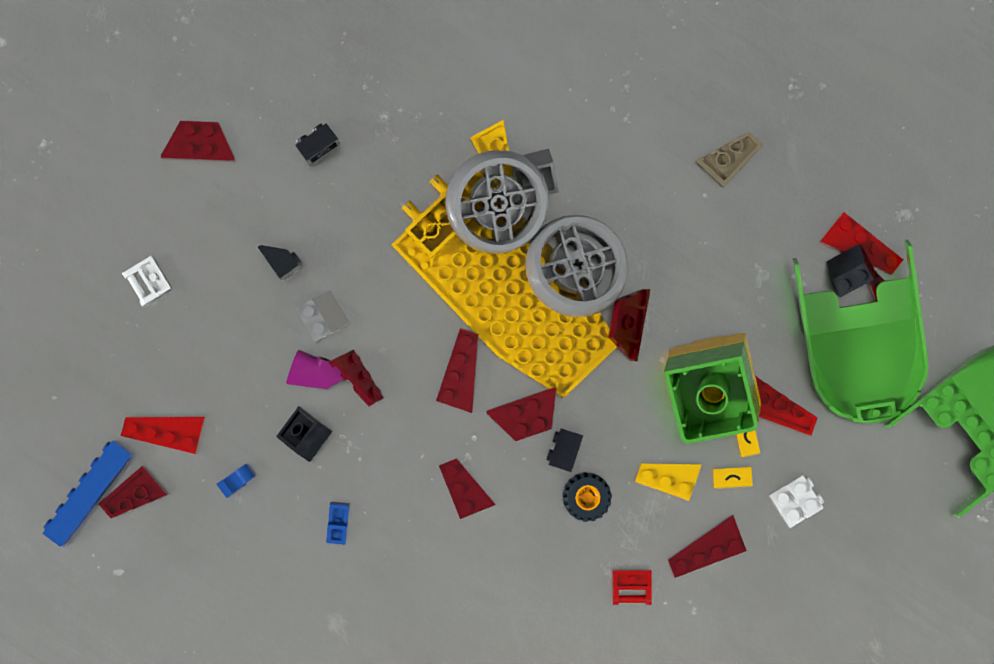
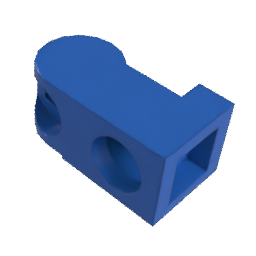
M245 464L216 485L225 497L229 498L252 480L255 474Z

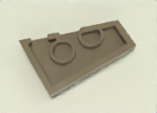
M747 132L704 157L697 159L696 162L724 187L763 144L750 132Z

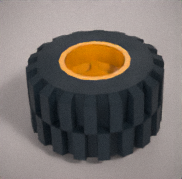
M583 472L582 474H576L565 484L562 495L563 503L567 511L575 519L582 520L583 522L596 521L595 519L602 518V515L608 512V508L612 503V494L609 485L602 477L594 473Z

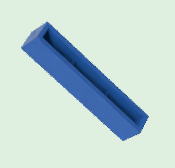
M117 441L106 443L102 449L104 453L101 457H96L90 465L92 467L88 474L85 472L79 479V486L76 489L73 488L68 493L67 497L69 499L65 504L61 503L55 511L57 515L53 520L50 518L43 528L45 530L42 534L59 547H64L133 457L134 454Z

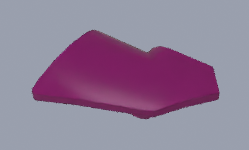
M298 350L292 362L286 384L327 389L343 380V378L340 376L342 372L336 366L332 367L329 364L331 360L321 356L315 357Z

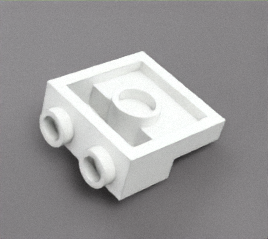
M803 475L769 495L789 528L823 509L822 504L824 501L819 493L815 494L812 487L814 485L809 477L805 478Z

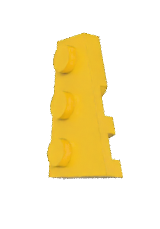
M504 119L470 137L478 154L489 150L509 151ZM502 164L503 174L514 178L512 166ZM497 178L493 179V182H494L495 185L497 186V185H498V179H497Z
M641 463L634 482L689 501L702 464Z

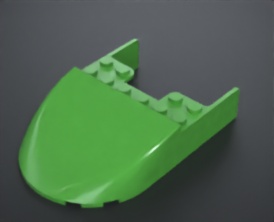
M908 239L904 240L909 270L908 277L881 282L876 288V302L839 307L837 295L832 291L803 294L799 263L797 258H792L803 333L815 389L829 409L837 415L854 422L878 423L900 415L902 411L910 405L912 406L917 400L927 380L928 354L913 248Z
M994 346L985 348L973 355L921 395L912 406L910 405L900 415L890 419L883 425L885 428H891L918 406H922L938 427L948 428L958 421L975 442L981 452L971 459L970 468L985 488L952 513L954 517L963 516L994 492Z

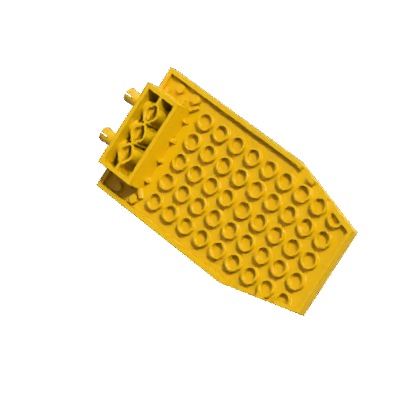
M480 171L468 181L461 198L469 197L473 186L478 180L483 178V174ZM437 174L434 177L439 184L433 178L429 183L441 193L440 197L424 212H420L412 201L409 200L407 205L411 210L406 205L401 209L413 221L405 229V232L391 245L472 331L479 334L478 337L497 357L548 389L556 386V394L564 398L617 348L608 338L609 326L601 312L586 317L565 316L551 310L537 298L530 287L526 275V255L531 241L517 250L501 254L482 252L464 243L456 235L448 220L446 212L448 185ZM497 198V202H494V204L498 206V202H501V200ZM482 201L475 203V210H479L482 207ZM504 216L497 218V225H501L504 222ZM523 216L512 226V233L519 230L526 222ZM473 217L463 219L472 232L480 237L493 239L492 231L479 225ZM546 242L542 249L541 265L549 263V258L553 251L548 242ZM558 267L555 268V271H556L558 274H560V275L563 274V271H562L561 268H558ZM579 280L580 286L586 288L584 282ZM555 283L549 284L560 295L577 301L575 294L561 290Z

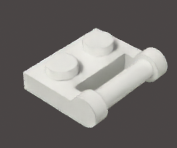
M149 256L123 273L124 278L128 279L138 295L142 307L172 289L152 256ZM136 272H139L151 294L148 296L134 276Z

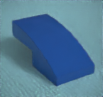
M330 502L326 543L346 544L350 503Z

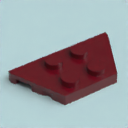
M180 121L161 154V159L235 162L219 122Z
M641 289L620 297L614 304L608 338L630 361L634 362L638 361L650 289Z
M555 386L489 409L486 412L515 441L539 434L553 427L557 388Z

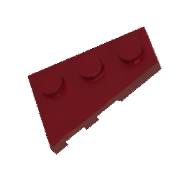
M354 349L329 362L332 367L336 366L342 372L340 376L344 380L348 379L353 384L354 391L368 406L384 398Z
M457 458L439 465L460 519L496 505Z
M141 466L99 503V506L110 518H114L168 494L145 467Z

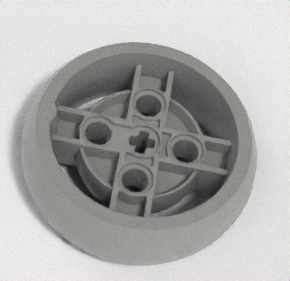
M489 150L476 154L466 160L452 176L446 193V212L452 229L464 243L486 253H507L529 243L542 228L549 208L547 185L538 168L524 156L507 150ZM502 164L511 165L519 169L527 176L531 185L521 186L515 178L503 174ZM482 169L483 178L478 180L473 186L470 196L461 198L468 181ZM497 178L498 185L496 187H491V181ZM515 194H520L519 201L513 203V196ZM497 198L501 200V202H498V206L494 204V202H497ZM482 201V207L479 210H475V203ZM532 206L531 213L526 222L519 230L512 233V226L520 220L525 207ZM504 216V222L501 225H497V218ZM473 217L479 225L492 231L493 239L478 236L467 227L463 219Z
M568 215L547 223L532 239L526 255V275L534 294L545 306L565 316L586 317L600 313L618 299L626 284L628 259L621 240L606 224L588 216ZM577 232L591 236L604 248L599 249L593 242L579 238ZM555 235L558 245L553 249L549 263L541 265L542 249L546 242ZM567 245H572L575 251H570ZM591 258H596L599 264L592 263ZM556 267L561 268L562 271H563V274H561V275L558 274V273L555 271V268H556ZM612 267L611 284L607 291L599 297L596 287L601 283L605 269ZM579 280L586 282L587 287L580 286ZM555 283L561 290L575 294L577 301L560 295L549 284Z

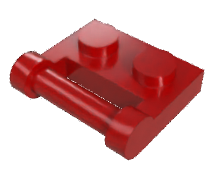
M613 570V605H619V603H645L646 605H652V570ZM619 590H645V595H619Z

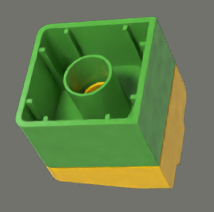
M745 333L697 340L694 343L670 349L664 374L680 437L684 443L690 444L756 430L761 400Z

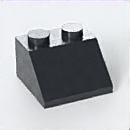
M327 123L317 125L312 129L313 133L308 136L305 134L297 140L298 143L295 146L309 166L341 144Z
M861 244L826 261L831 281L840 297L879 277Z
M264 245L258 246V249L280 280L285 281L302 269L299 265L302 261L295 252L291 253L287 249Z
M298 406L276 437L296 454L310 462L333 431Z
M560 428L559 432L555 431L552 440L555 446L553 450L549 449L546 458L549 461L548 465L572 472L584 435Z

